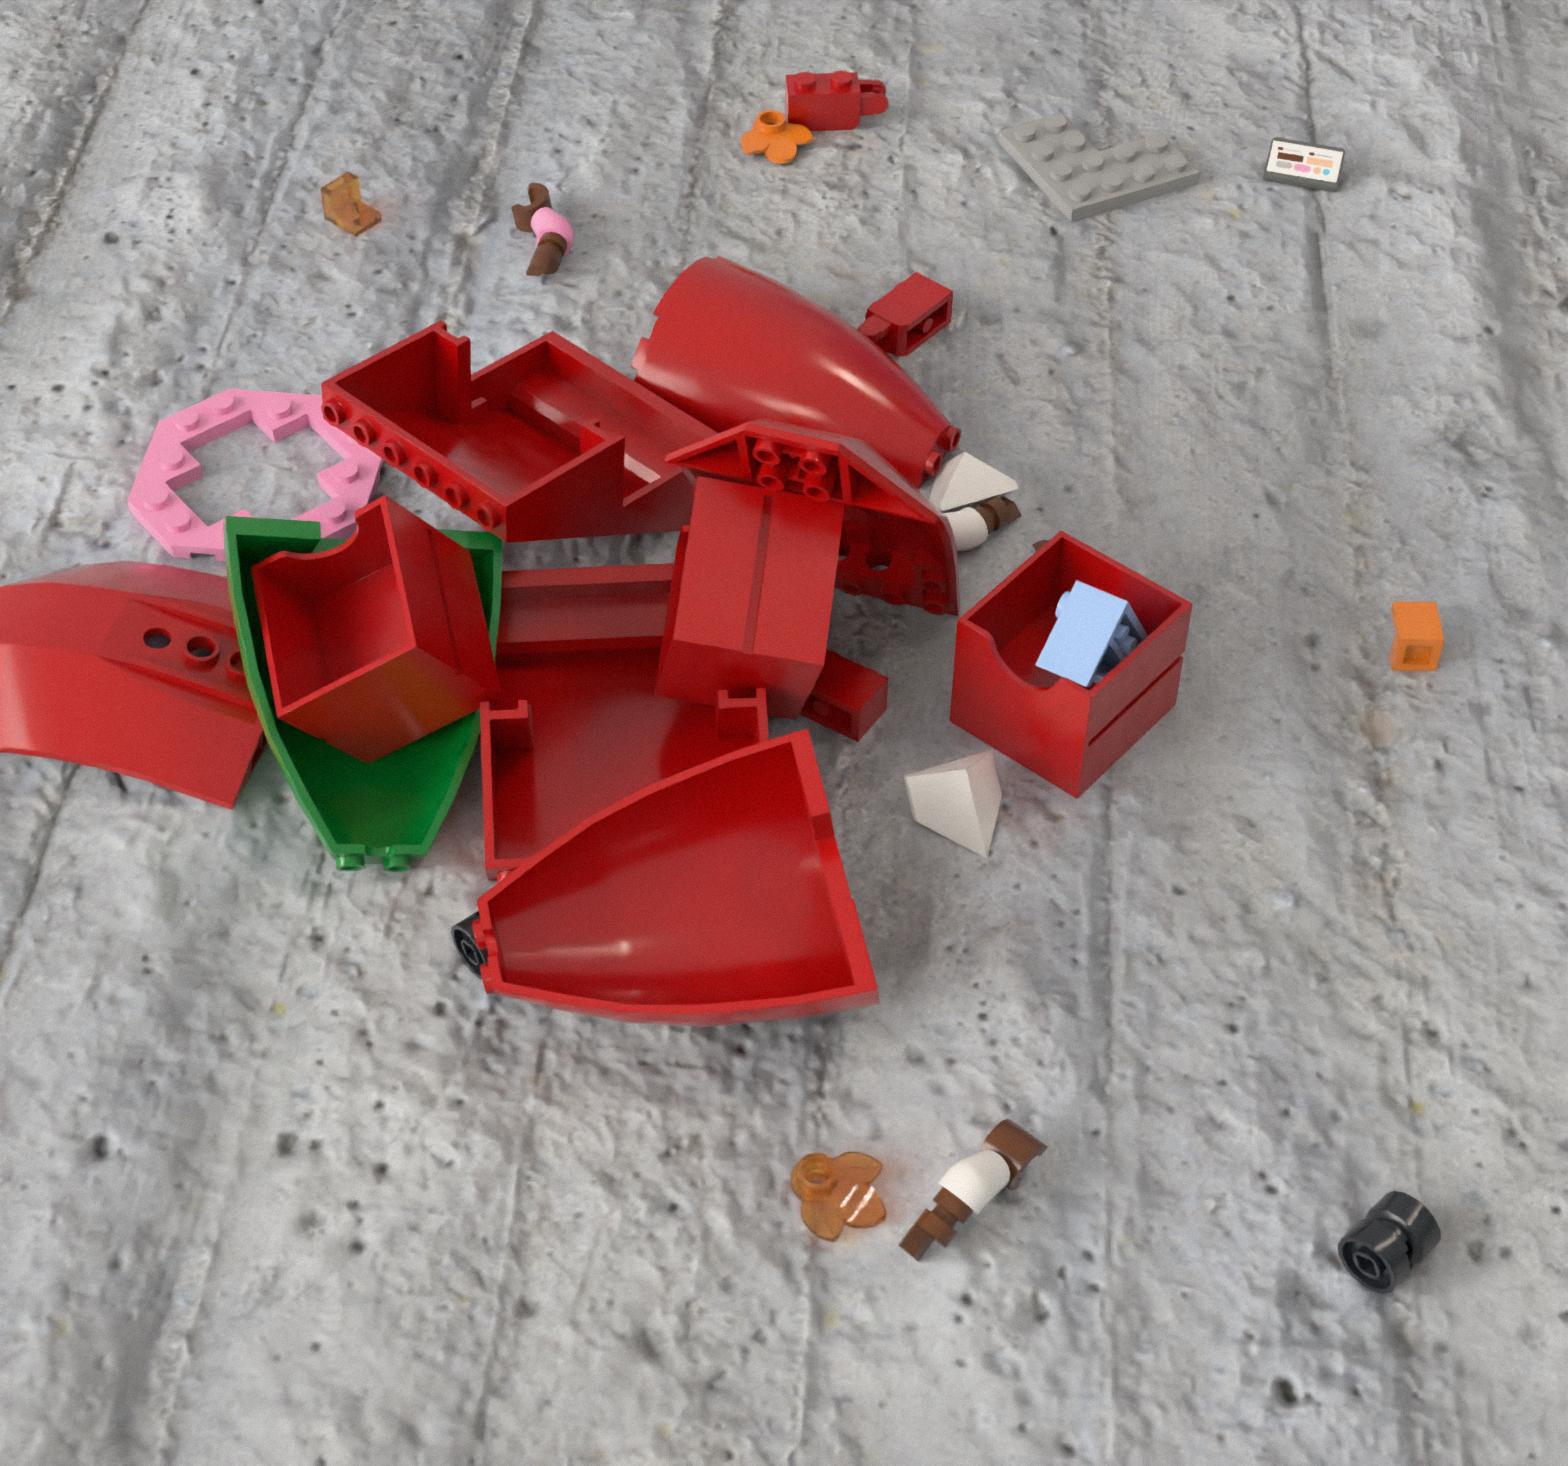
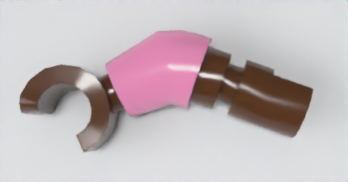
M533 182L527 188L531 204L527 206L516 204L511 209L516 228L523 232L535 233L537 236L538 245L526 275H549L557 272L562 257L571 250L574 241V231L570 221L553 210L547 187L541 183Z

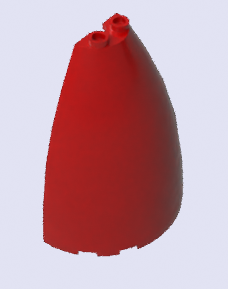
M717 256L715 259L703 257L687 267L676 278L655 308L653 314L659 318L654 324L649 339L641 337L631 367L637 370L634 379L636 383L717 433H722L753 420L767 418L865 440L917 489L921 488L930 475L935 476L937 474L942 459L949 451L953 452L957 448L961 438V429L954 427L923 389L881 347L845 319L783 283L721 256Z
M808 729L792 732L727 753L643 787L576 825L531 856L477 899L480 919L472 921V927L478 949H488V963L480 965L482 981L487 994L496 993L565 1012L629 1023L694 1027L801 1019L880 1004L876 980L855 902L851 898L834 834L828 801Z

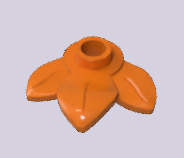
M766 110L757 115L753 123V129L742 136L741 148L746 155L764 153L765 157L773 163L787 164L796 158V145L812 142L813 136L805 126L788 123L781 112Z

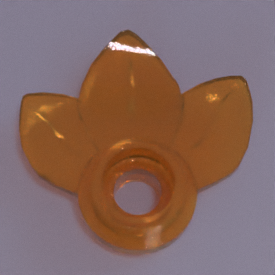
M855 1151L843 1153L835 1158H831L823 1153H811L804 1156L791 1172V1188L794 1194L802 1200L801 1219L805 1226L820 1239L836 1242L842 1234L844 1225L851 1228L866 1229L884 1222L887 1217L885 1206L879 1195L870 1186L880 1175L883 1164L867 1154ZM819 1179L824 1181L825 1183L813 1184L809 1181Z

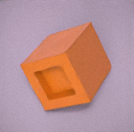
M1393 602L1391 613L1395 636L1389 657L1391 669L1398 671H1436L1444 643L1437 603Z

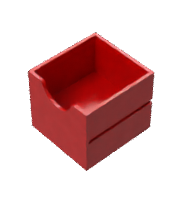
M697 476L693 489L694 500L690 525L681 527L677 540L654 696L717 706L718 690H728V699L755 698L756 688H766L767 715L797 720L825 663L845 503L832 500L816 501L806 495L773 491L762 487Z
M386 495L355 511L356 531L349 540L340 546L310 554L281 551L251 567L277 718L318 739L325 738L326 743L367 764L480 709V702L489 701V703H492L502 698L470 551Z
M1059 531L957 620L949 721L1078 799L1176 705L1184 658L1180 655L1185 651L1193 603L1069 534ZM1076 580L1128 601L1148 634V637L1098 683L1092 682L1090 687L1082 686L1066 677H1061L1035 665L1058 619L1055 613L1059 600L1066 591H1072Z

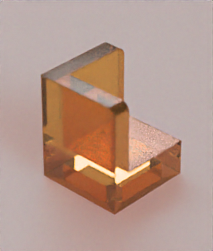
M349 171L320 188L325 220L353 236H359L382 221L381 212L361 201L359 177Z

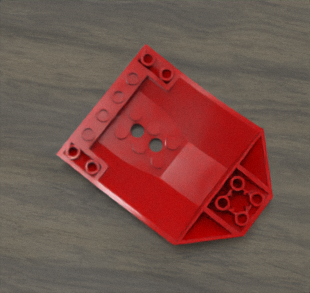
M760 418L666 455L664 463L678 465L687 476L693 489L697 476L767 488L773 491L806 495L816 501L832 500L845 503L838 556L846 558L837 562L834 588H838L842 592L853 596L864 594L881 598L884 602L891 605L907 604L923 608L928 613L934 615H959L960 589L957 549L953 530L947 516L865 440ZM880 565L887 567V568L884 569V570H873V569H872V568H874V567H876V566H880Z
M116 561L85 564L0 586V752L50 758L100 768L144 780L233 810L268 742L246 682L230 603L228 578L167 565ZM155 634H162L168 637L171 642L164 648L156 649L146 645L144 639ZM203 648L209 650L212 654L207 657H196L190 652Z

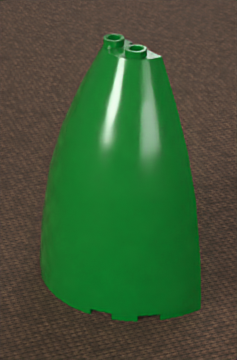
M226 516L223 522V537L229 596L247 686L269 747L299 806L330 856L336 860L337 870L359 871L365 869V864H383V870L388 872H401L412 869V860L427 855L456 797L478 740L480 709L369 764L326 743L325 738L318 739L277 718L251 567L281 551L301 554L318 553L340 546L347 540L321 538V525L317 521ZM437 529L470 551L495 662L501 608L502 539L491 532Z

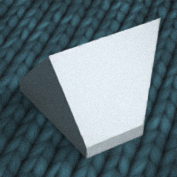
M963 452L940 466L935 476L929 501L942 513H948L983 503L992 497H1003L1017 490L1018 486L1012 478L972 455Z
M985 751L903 776L914 821L985 859L988 858L1002 799L992 751Z

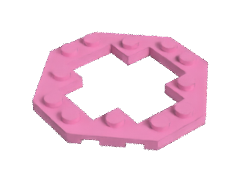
M227 389L158 422L127 501L130 513L173 558L191 559L193 554L199 553L215 555L216 561L226 562L223 537L224 519L208 527L174 492L203 477L201 464L189 453L190 451L251 422H254L274 443L310 426L345 460L317 473L319 486L332 500L291 520L320 522L321 538L346 540L352 537L357 528L354 517L355 511L374 501L381 479L380 470L382 464L386 463V461L366 447L359 445L353 438L338 428L331 426L323 419L321 411L322 395ZM246 509L231 515L253 517Z

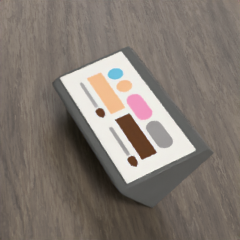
M1274 137L1271 141L1263 180L1336 192L1345 150L1338 147Z

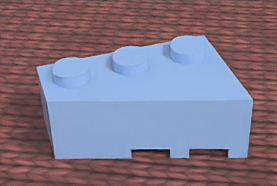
M1076 580L1072 591H1066L1059 600L1055 613L1058 619L1035 665L1061 677H1066L1082 686L1090 687L1092 682L1098 683L1143 642L1148 637V634L1128 601Z

